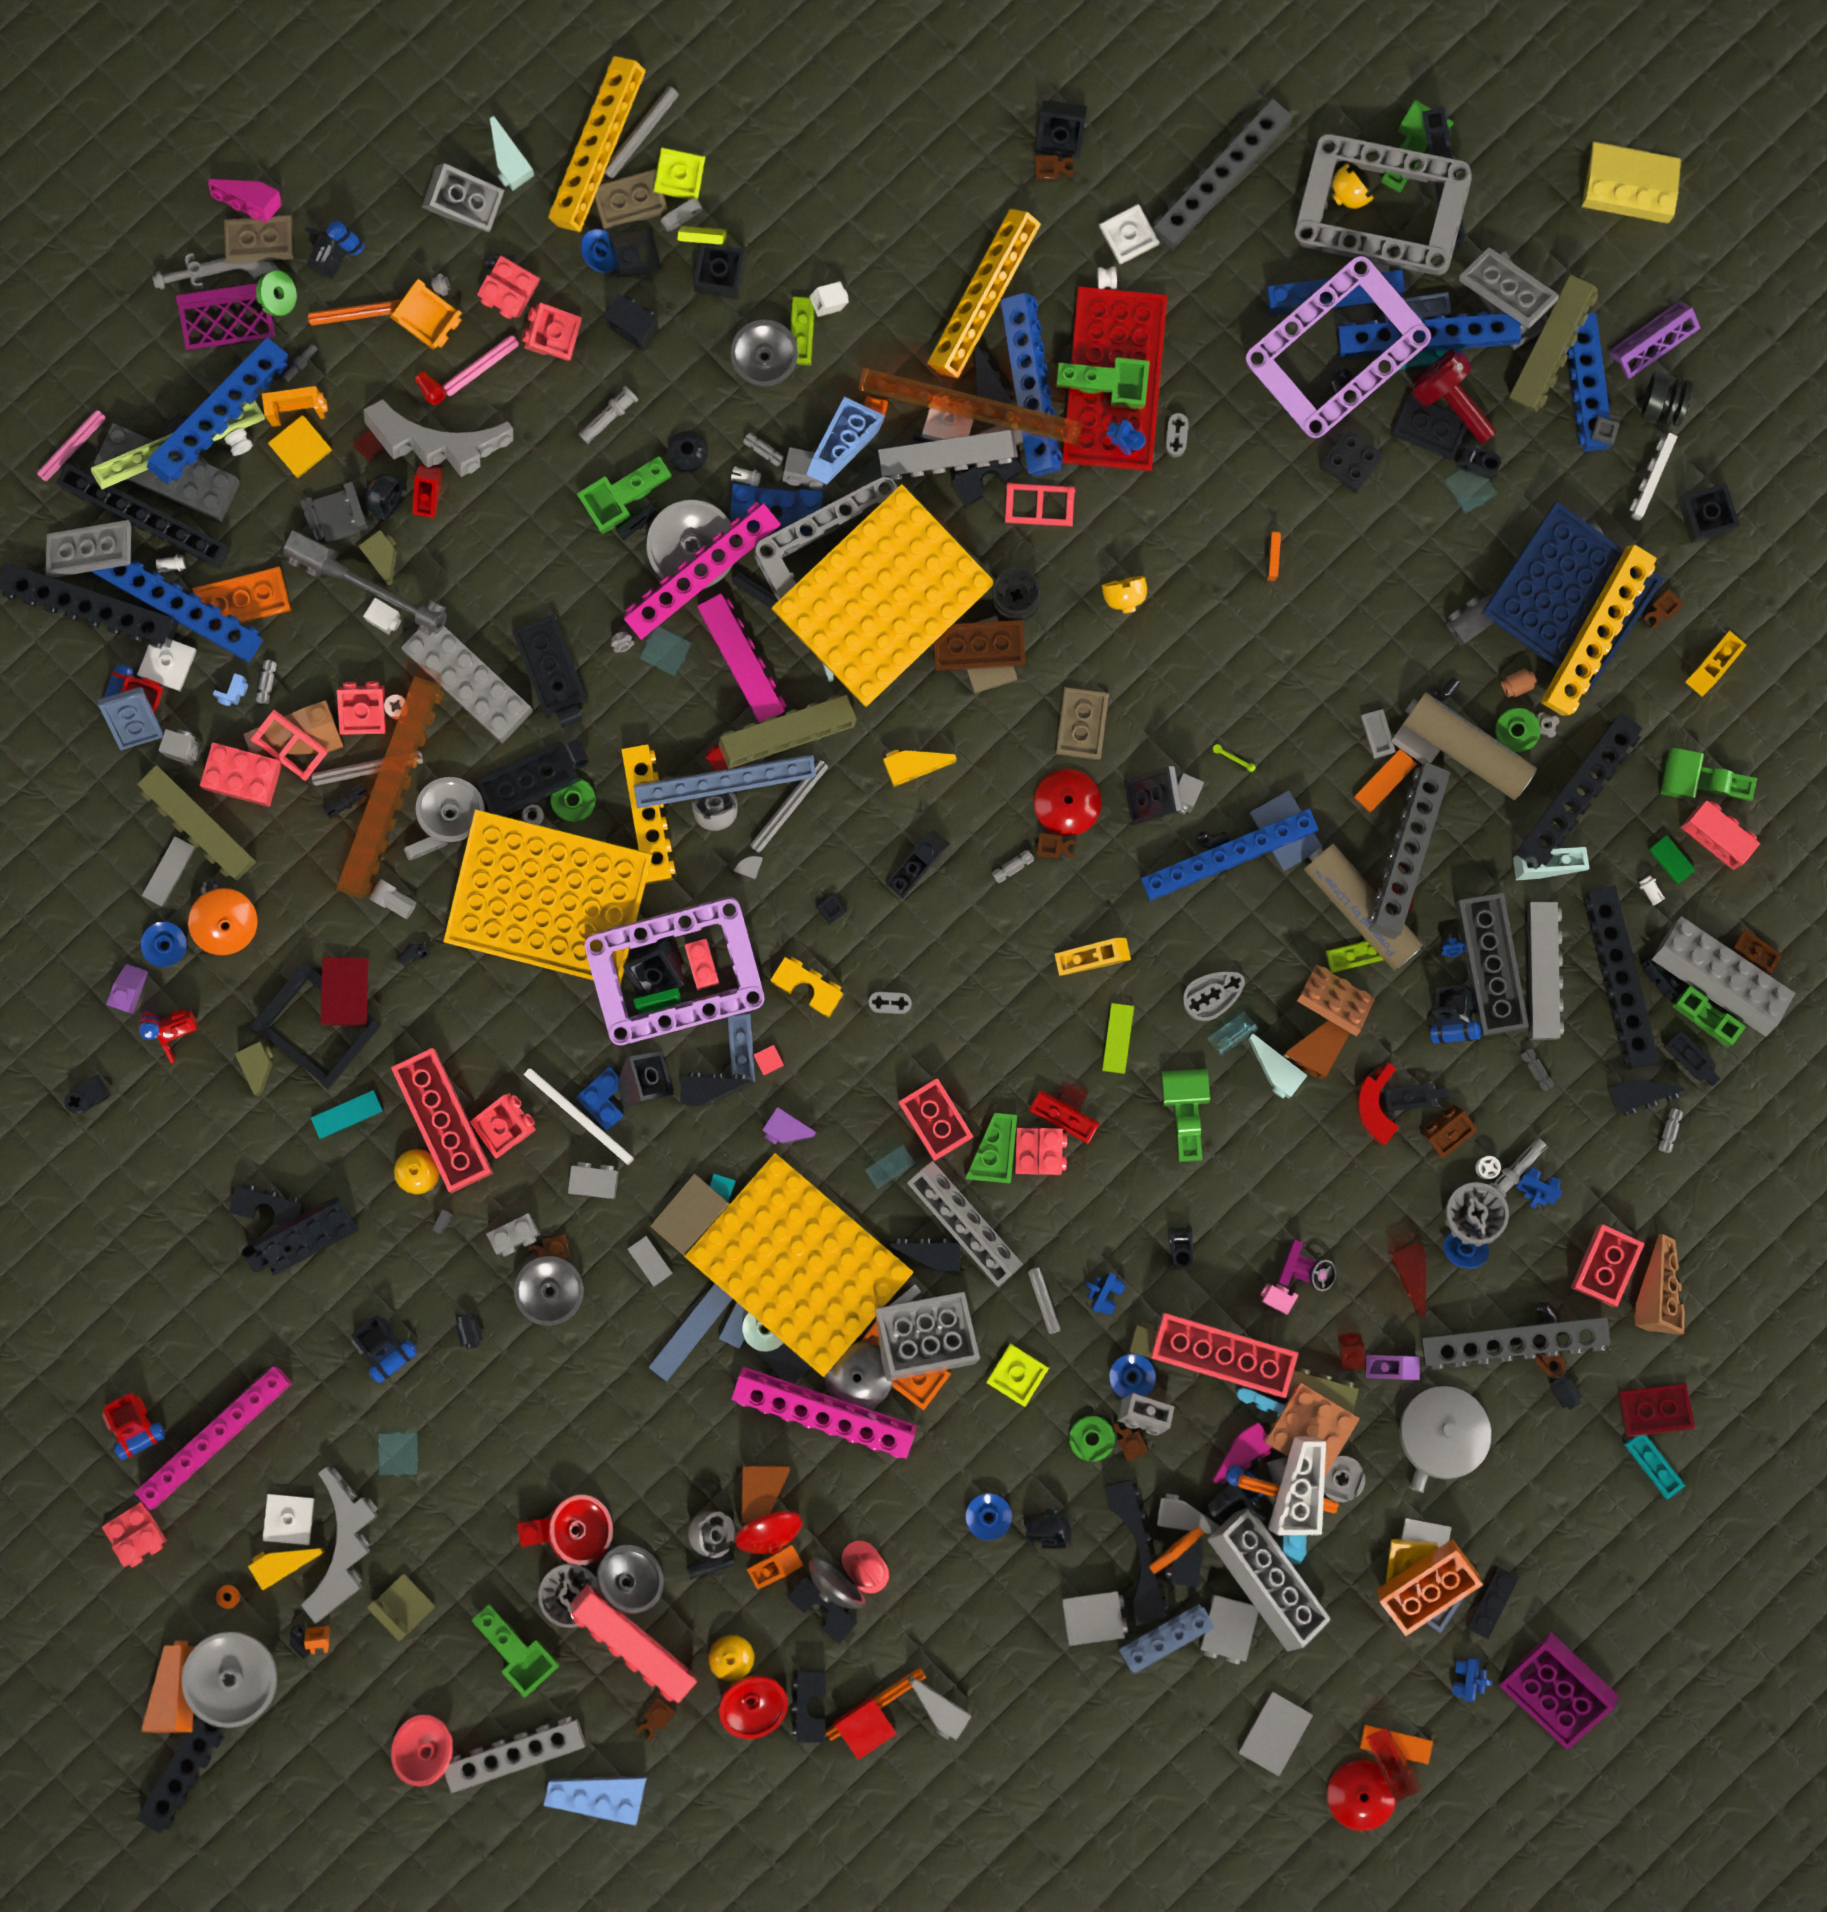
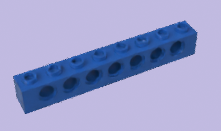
M1022 293L1002 299L1001 306L1028 474L1042 476L1062 470V455L1058 449L1057 441L1059 440V434L1054 424L1055 411L1050 399L1052 391L1048 385V368L1043 355L1045 347L1041 342V324L1036 312L1038 304L1034 296ZM1023 315H1025V319L1023 323H1021V318ZM1028 337V342L1024 345V341ZM1032 359V363L1028 367V361ZM1035 380V386L1031 389V384ZM1039 402V406L1035 410V404ZM1042 423V429L1038 432V427ZM1045 445L1046 450L1042 454V447Z
M1504 311L1495 315H1491V312H1481L1477 316L1469 317L1468 314H1457L1455 318H1446L1444 315L1432 317L1430 320H1423V317H1418L1428 329L1433 330L1435 336L1431 337L1430 342L1420 352L1519 345L1521 341L1520 322ZM1388 320V323L1367 321L1365 325H1356L1354 322L1344 323L1338 329L1340 358L1381 355L1400 339L1401 332L1390 320ZM1499 324L1502 327V331L1498 333L1492 331L1491 325ZM1477 326L1480 332L1472 334L1469 332L1468 327ZM1453 327L1457 330V334L1450 336L1445 330ZM1417 330L1413 333V340L1416 343L1424 341L1425 335L1422 331ZM1385 332L1389 334L1390 339L1382 341L1378 335ZM1364 334L1368 340L1360 343L1356 340V336Z
M267 337L148 458L147 468L167 485L172 480L177 481L184 473L183 469L187 465L191 466L196 462L199 457L197 454L202 449L206 451L214 442L213 438L217 434L222 435L228 428V423L232 419L236 420L242 414V408L247 403L251 405L258 397L257 393L262 388L265 390L270 386L273 381L272 377L276 373L280 375L286 369L288 354ZM265 364L269 369H261L258 365ZM250 379L254 384H246L244 380ZM235 394L239 396L240 399L233 400L229 397V395ZM220 409L224 411L225 414L218 415L214 411ZM207 425L210 429L202 430L199 426ZM192 440L195 445H186L184 441ZM176 455L180 460L172 461L169 457Z
M135 560L132 563L130 562V565L92 571L102 580L160 613L174 618L181 625L250 663L263 641L258 635L259 631L250 625H247L246 628L239 624L240 620L230 614L225 617L220 614L221 609L211 603L208 606L201 603L202 599L191 592L189 595L183 593L181 586L172 581L169 585L163 581V576L155 571H152L151 574L144 570L145 566ZM122 567H126V572L123 575L118 576V570ZM140 578H145L144 584L137 587V581ZM164 589L161 597H155L157 590ZM183 599L182 606L174 608L175 602ZM202 610L201 617L193 619L194 613ZM216 621H221L220 628L212 630L213 624ZM235 632H240L239 639L231 641L232 635Z
M1308 809L1141 878V883L1150 902L1313 835L1319 829L1311 810Z

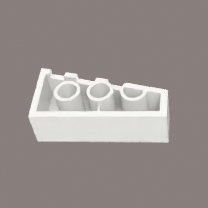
M1294 1437L1268 1528L1277 1535H1322L1326 1442L1320 1438Z

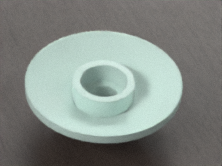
M748 1313L743 1321L742 1331L746 1342L752 1348L759 1351H772L783 1344L772 1332L762 1333L761 1327L763 1325Z

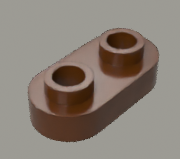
M1535 1336L1533 1338L1534 1346L1537 1343L1543 1346L1545 1338ZM1536 1353V1358H1532L1543 1372L1550 1377H1558L1566 1369L1565 1360L1560 1354L1545 1357V1353ZM1551 1361L1557 1362V1368L1554 1370L1549 1367Z

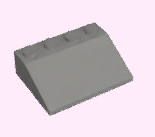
M965 1292L875 1310L881 1359L886 1381L973 1365L980 1359Z

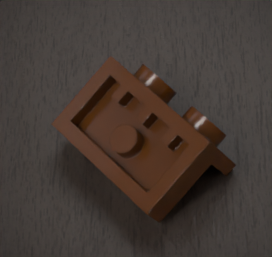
M1746 929L1740 933L1731 949L1769 976L1773 973L1782 957L1781 953Z
M1453 1105L1446 1108L1436 1120L1429 1122L1420 1134L1428 1140L1437 1155L1444 1159L1478 1130L1466 1113L1458 1106Z

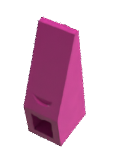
M209 179L208 181L210 193L214 199L229 204L235 210H241L249 214L255 220L259 219L267 223L281 206L279 191L262 182Z
M1259 1422L1254 1423L1237 1434L1212 1479L1214 1483L1220 1482L1224 1484L1227 1482L1225 1475L1230 1465H1237L1247 1469L1252 1465L1250 1461L1256 1457L1262 1459L1271 1453L1270 1448L1272 1446L1264 1442L1267 1434Z

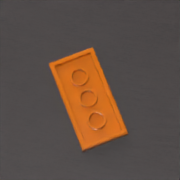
M280 566L192 588L193 594L202 599L201 603L206 606L209 603L221 609L220 614L225 617L228 614L240 620L239 624L291 611ZM198 610L199 618L202 615V610ZM216 621L212 626V630L219 629L221 621Z
M876 1320L861 1341L871 1343L880 1348ZM943 1370L893 1380L892 1387L924 1411L951 1373Z

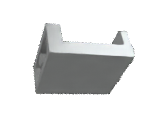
M1117 1590L1062 1598L1069 1646L1124 1638V1632H1128L1126 1618L1121 1617L1120 1610L1124 1609L1123 1595H1118Z
M1212 1594L1209 1618L1214 1628L1204 1633L1202 1644H1200L1199 1648L1204 1651L1203 1655L1212 1658H1217L1218 1655L1226 1656V1661L1240 1664V1660L1246 1662L1259 1611L1253 1604Z

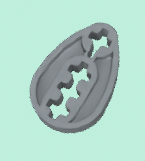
M1217 972L1194 980L1188 985L1183 994V1005L1186 1012L1198 1021L1214 1020L1237 1000L1245 985V979L1238 972ZM1230 977L1240 980L1238 983L1239 988L1236 989L1232 986L1224 989L1231 982ZM1211 988L1215 991L1219 989L1218 1000L1213 997L1208 1001L1209 1005L1206 1006L1205 1003L1200 1004L1199 1011L1189 1008L1192 1004L1190 1000L1194 999L1197 1002L1201 999V994L1208 996L1211 993Z

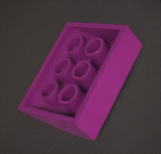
M1549 1632L1539 1641L1499 1685L1567 1750L1615 1708L1619 1697L1552 1632Z

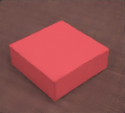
M774 1045L754 1054L763 1076L784 1066Z

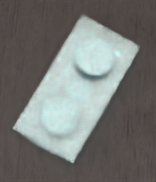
M1243 1012L1207 1039L1222 1056L1256 1032L1258 1028Z
M902 1145L865 1171L876 1188L879 1189L916 1163L904 1145Z

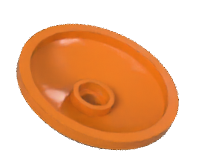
M217 888L204 893L194 902L188 916V928L194 942L204 951L214 955H230L245 948L254 937L257 929V914L251 901L241 892L230 888ZM223 922L229 923L226 929L221 928Z

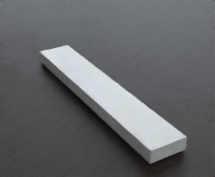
M528 1069L524 1073L529 1080L627 1165L634 1160V1157L532 1069Z

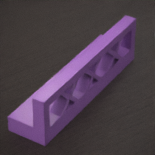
M1679 300L1609 350L1611 358L1621 364L1627 378L1633 377L1700 329L1693 308ZM1690 319L1692 325L1686 330H1681L1683 323ZM1669 332H1674L1671 340L1663 343L1665 336ZM1652 344L1656 345L1654 352L1647 356L1648 347ZM1634 357L1638 358L1636 365L1630 369L1627 362Z

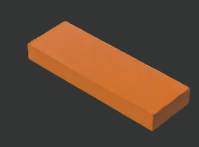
M1399 749L1354 796V799L1371 813L1417 763L1402 749Z
M1365 1724L1360 1742V1748L1425 1764H1429L1433 1745L1432 1740Z

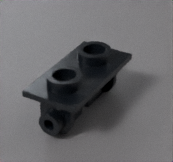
M1652 956L1641 965L1644 968L1642 971L1652 982L1659 978L1661 982L1656 987L1665 998L1668 997L1669 1000H1672L1685 989V986L1680 978L1654 962Z

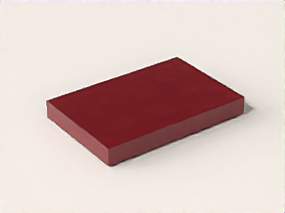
M323 957L321 1025L367 1026L369 958Z
M1687 1383L1618 1392L1626 1438L1695 1429Z

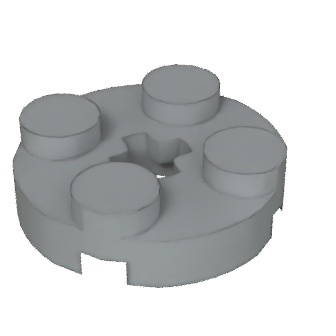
M1337 1456L1324 1478V1494L1337 1502H1347L1360 1495L1365 1485V1475L1360 1464L1351 1457ZM1344 1472L1348 1481L1338 1485V1480L1335 1479L1336 1475Z

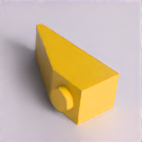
M1729 631L1685 683L1703 697L1746 647V644Z
M894 750L886 754L887 758L883 759V763L892 785L895 787L956 763L957 758L955 754L905 750L899 752V750Z
M1113 938L1055 953L1059 976L1131 960L1126 938Z
M324 1548L273 1552L267 1555L262 1552L252 1558L253 1563L248 1567L261 1589L264 1590L326 1551Z

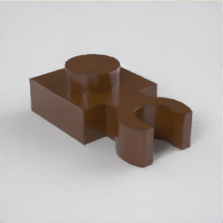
M1057 155L1035 156L1036 180H1058L1059 173L1066 177L1073 176L1074 170L1065 169L1066 165L1073 164V159L1065 158L1062 162H1058Z
M1666 588L1651 603L1655 609L1646 612L1642 619L1646 621L1649 617L1653 616L1654 622L1650 627L1655 629L1660 625L1662 617L1668 621L1684 604L1670 589Z
M1040 833L1037 856L1059 859L1060 853H1064L1068 858H1075L1076 853H1070L1067 848L1070 845L1077 846V841L1069 840L1063 843L1062 836Z
M565 1234L542 1240L544 1247L536 1245L528 1247V1251H538L539 1255L537 1258L553 1256L564 1259L571 1257Z
M1117 1423L1114 1424L1116 1432L1123 1436L1122 1439L1117 1441L1127 1462L1148 1452L1139 1431L1132 1433V1428L1129 1427L1121 1430Z
M658 1697L644 1715L649 1721L641 1724L637 1729V1733L639 1734L642 1729L647 1728L650 1731V1735L646 1740L650 1741L655 1734L654 1729L657 1727L662 1731L676 1711Z

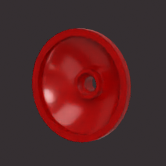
M1060 769L1050 773L1040 782L1034 795V810L1039 822L1047 830L1060 836H1076L1087 831L1096 822L1101 811V794L1096 783L1088 775L1075 769ZM1069 796L1072 798L1073 802L1071 804H1066L1064 802V798Z
M570 1496L561 1501L551 1514L548 1524L549 1541L554 1552L567 1563L587 1565L597 1561L608 1550L612 1540L613 1524L611 1516L606 1507L599 1500L591 1496ZM573 1526L576 1529L575 1534H573L571 1531Z
M787 1511L760 1517L744 1526L737 1533L735 1543L738 1549L747 1553H776L788 1545L799 1533L802 1527L801 1517L795 1512Z
M766 1676L742 1678L733 1683L724 1692L720 1700L719 1717L721 1723L730 1734L738 1738L756 1739L773 1732L784 1720L788 1709L787 1696L782 1686L772 1678Z
M1368 1760L1350 1761L1339 1767L1329 1781L1327 1787L1329 1809L1333 1816L1347 1828L1357 1831L1373 1830L1384 1824L1395 1809L1397 1792L1394 1781L1390 1774L1377 1763ZM1362 1793H1366L1368 1795L1366 1801L1360 1800V1795Z

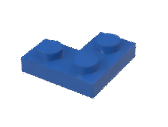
M610 1067L576 1097L606 1131L624 1117L609 1100L619 1090L618 1082L620 1079Z

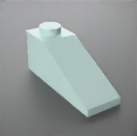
M493 116L490 118L497 166L500 172L498 178L505 187L509 185L513 191L532 178L534 172Z
M1586 847L1553 849L1551 851V854L1554 855L1546 866L1541 864L1537 869L1516 855L1513 858L1516 880L1540 879L1589 870Z
M1252 1034L1248 1040L1270 1085L1274 1087L1272 1091L1281 1098L1286 1096L1289 1099L1307 1075Z

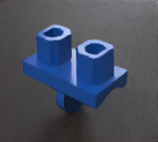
M1124 419L1121 425L1111 422L1106 433L1108 437L1112 438L1111 442L1119 446L1122 452L1129 456L1131 450H1140L1145 445L1146 439L1143 433L1134 430L1131 423Z
M1530 1167L1519 1180L1516 1188L1525 1192L1524 1197L1531 1200L1529 1206L1535 1208L1537 1203L1543 1206L1547 1202L1554 1205L1562 1193L1559 1190L1561 1181L1557 1178L1549 1177L1546 1183L1538 1180L1541 1172Z
M1109 1273L1102 1289L1099 1286L1103 1279L1096 1277L1093 1284L1086 1282L1085 1287L1090 1289L1087 1298L1093 1300L1096 1293H1099L1092 1311L1112 1315L1117 1304L1107 1300L1106 1297L1109 1291L1121 1296L1126 1284L1116 1278L1117 1275Z
M1470 1658L1469 1660H1457L1456 1673L1467 1674L1466 1683L1454 1682L1453 1694L1464 1698V1701H1475L1477 1684V1693L1484 1694L1485 1685L1492 1686V1680L1486 1679L1487 1670L1480 1669L1478 1678L1480 1659Z

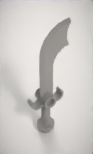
M191 253L185 257L188 269L166 275H161L160 271H158L155 275H152L155 288L165 289V283L190 278L195 289H202L203 284H196L195 281H199L202 277L232 269H242L247 271L255 281L257 278L265 275V273L279 271V269L272 260L227 264L225 258L201 264L195 261L189 263V260L194 259V254Z

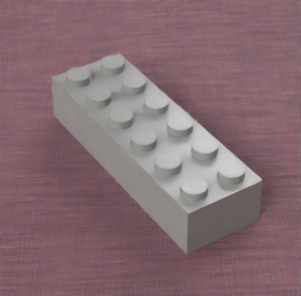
M444 626L438 633L432 632L431 635L418 630L401 647L403 652L501 744L533 712L532 708Z
M1682 916L1668 930L1652 958L1654 962L1765 1037L1780 1023L1795 995L1789 988Z
M1248 1508L1235 1512L1207 1539L1287 1652L1303 1648L1331 1620L1259 1518L1253 1516Z

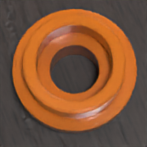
M232 1585L221 1587L216 1594L217 1603L226 1609L236 1606L240 1599L238 1589ZM225 1593L231 1594L230 1601L224 1599Z

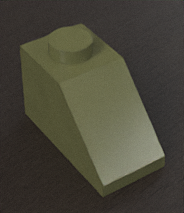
M379 530L362 543L359 548L389 586L393 582L397 554L393 546L396 543L388 533L384 535Z
M258 1042L235 1053L251 1090L256 1096L263 1093L273 1065L270 1058L274 1057L268 1045L264 1046L263 1043Z

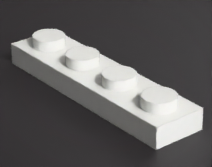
M1669 433L1665 439L1661 437L1656 447L1659 453L1656 459H1651L1647 468L1650 471L1647 479L1643 478L1638 489L1642 491L1639 499L1635 498L1630 510L1633 511L1631 519L1639 522L1644 516L1677 439L1676 435Z

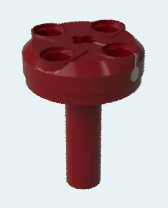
M1451 349L1412 380L1411 394L1423 407L1443 397L1480 444H1483L1497 431L1459 385L1472 369L1469 359L1463 352Z

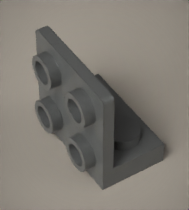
M353 482L344 484V491L313 501L327 543L369 530L360 498Z

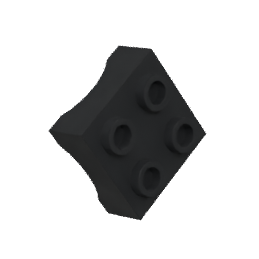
M1347 429L1322 462L1320 469L1339 480L1356 494L1381 461L1384 454Z

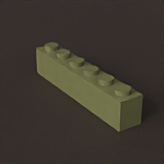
M1572 275L1569 276L1509 397L1513 402L1535 412L1538 411L1539 407L1542 408L1547 400L1546 393L1549 387L1552 388L1555 385L1558 377L1556 373L1559 367H1563L1568 357L1566 353L1569 347H1573L1578 338L1576 333L1579 327L1584 326L1588 318L1587 311L1590 305L1593 306L1597 301L1598 290L1595 285Z
M836 695L830 697L826 702L820 704L815 702L809 704L805 709L799 711L794 709L788 711L784 716L778 718L773 716L767 718L763 723L757 725L752 723L746 725L742 730L725 732L720 737L718 746L728 769L853 728L857 718L847 695L841 697Z
M157 765L137 784L142 789L139 793L147 801L153 799L158 804L155 808L164 817L169 815L174 820L171 824L180 833L184 830L190 836L187 840L196 848L201 846L206 851L203 855L212 864L217 862L222 867L219 871L228 880L233 877L238 881L256 863L226 831Z

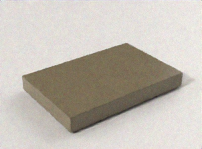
M656 169L599 185L594 198L604 231L668 213L664 195L653 192L657 174Z
M291 215L272 216L267 223L253 218L224 220L225 260L227 264L294 259L293 219Z
M994 616L975 623L999 621L997 616ZM1014 667L967 670L974 694L1017 681Z
M1064 687L1055 755L1093 760L1101 759L1109 693Z
M694 1174L650 1227L685 1256L726 1209L729 1203L699 1176Z

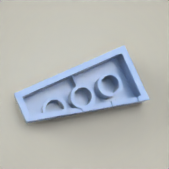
M844 397L812 458L807 475L828 484L879 432L885 415Z
M647 1776L551 1779L548 1784L544 1806L636 1825Z

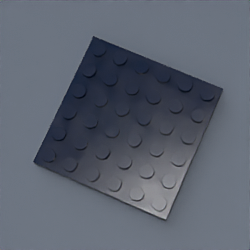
M1554 502L1481 614L1552 666L1559 669L1624 550L1559 502ZM1634 568L1630 569V576L1632 578L1636 577ZM1655 572L1645 579L1643 583L1645 587L1642 593L1635 597L1632 603L1634 604L1632 611L1628 616L1624 617L1622 621L1623 627L1616 636L1614 635L1610 642L1612 647L1600 660L1601 667L1589 680L1590 687L1587 691H1591L1664 580ZM1620 587L1619 595L1622 598L1625 596V590L1623 587ZM1610 606L1608 609V614L1610 617L1613 618L1615 612L1614 609ZM1599 626L1597 629V633L1600 637H1602L1604 634V630L1601 626ZM1588 645L1586 652L1590 657L1593 654V649ZM1577 665L1575 672L1579 677L1582 674V668Z

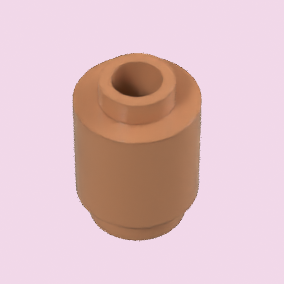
M1524 668L1506 676L1505 680L1501 681V686L1508 698L1511 696L1517 697L1534 689V684L1537 681L1534 673Z

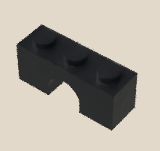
M1012 458V463L999 464L998 460L990 461V466L978 468L976 464H973V468L966 473L963 470L953 477L954 480L951 482V487L966 509L984 498L985 491L980 485V480L984 476L995 475L1005 485L1021 475L1023 468L1017 458Z
M243 1183V1187H235L228 1211L231 1214L254 1219L258 1208L268 1204L275 1212L272 1225L280 1227L302 1215L306 1205L300 1204L301 1199L292 1196H287V1199L278 1198V1192L265 1189V1193H260L256 1191V1186Z
M805 1576L787 1598L803 1613L815 1604L826 1607L829 1612V1619L822 1627V1630L840 1644L857 1625L858 1622L855 1620L857 1615L847 1607L843 1609L832 1601L830 1603L824 1601L819 1596L820 1591L814 1584L812 1576L810 1579Z
M798 1670V1675H793V1689L797 1690V1699H793V1713H797V1722L792 1723V1737H797V1743H825V1717L811 1715L807 1709V1703L814 1696H825L826 1670Z

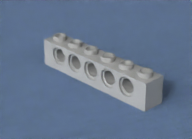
M933 1161L907 1183L997 1287L1023 1265Z
M570 1716L558 1721L559 1725L551 1728L549 1724L536 1728V1733L528 1735L527 1732L513 1736V1741L507 1743L505 1739L491 1744L492 1748L483 1750V1747L469 1751L470 1756L461 1758V1755L451 1757L445 1771L451 1793L584 1748L586 1743L578 1718L572 1720ZM553 1733H562L564 1743H554L552 1740ZM532 1740L540 1741L542 1750L534 1752L530 1748V1742ZM509 1748H517L520 1752V1757L515 1760L511 1759L508 1755ZM488 1755H494L497 1758L498 1764L496 1767L487 1765L486 1757ZM472 1763L476 1768L475 1774H467L464 1771V1764Z

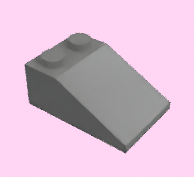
M443 163L435 168L422 208L442 217L490 232L504 190Z

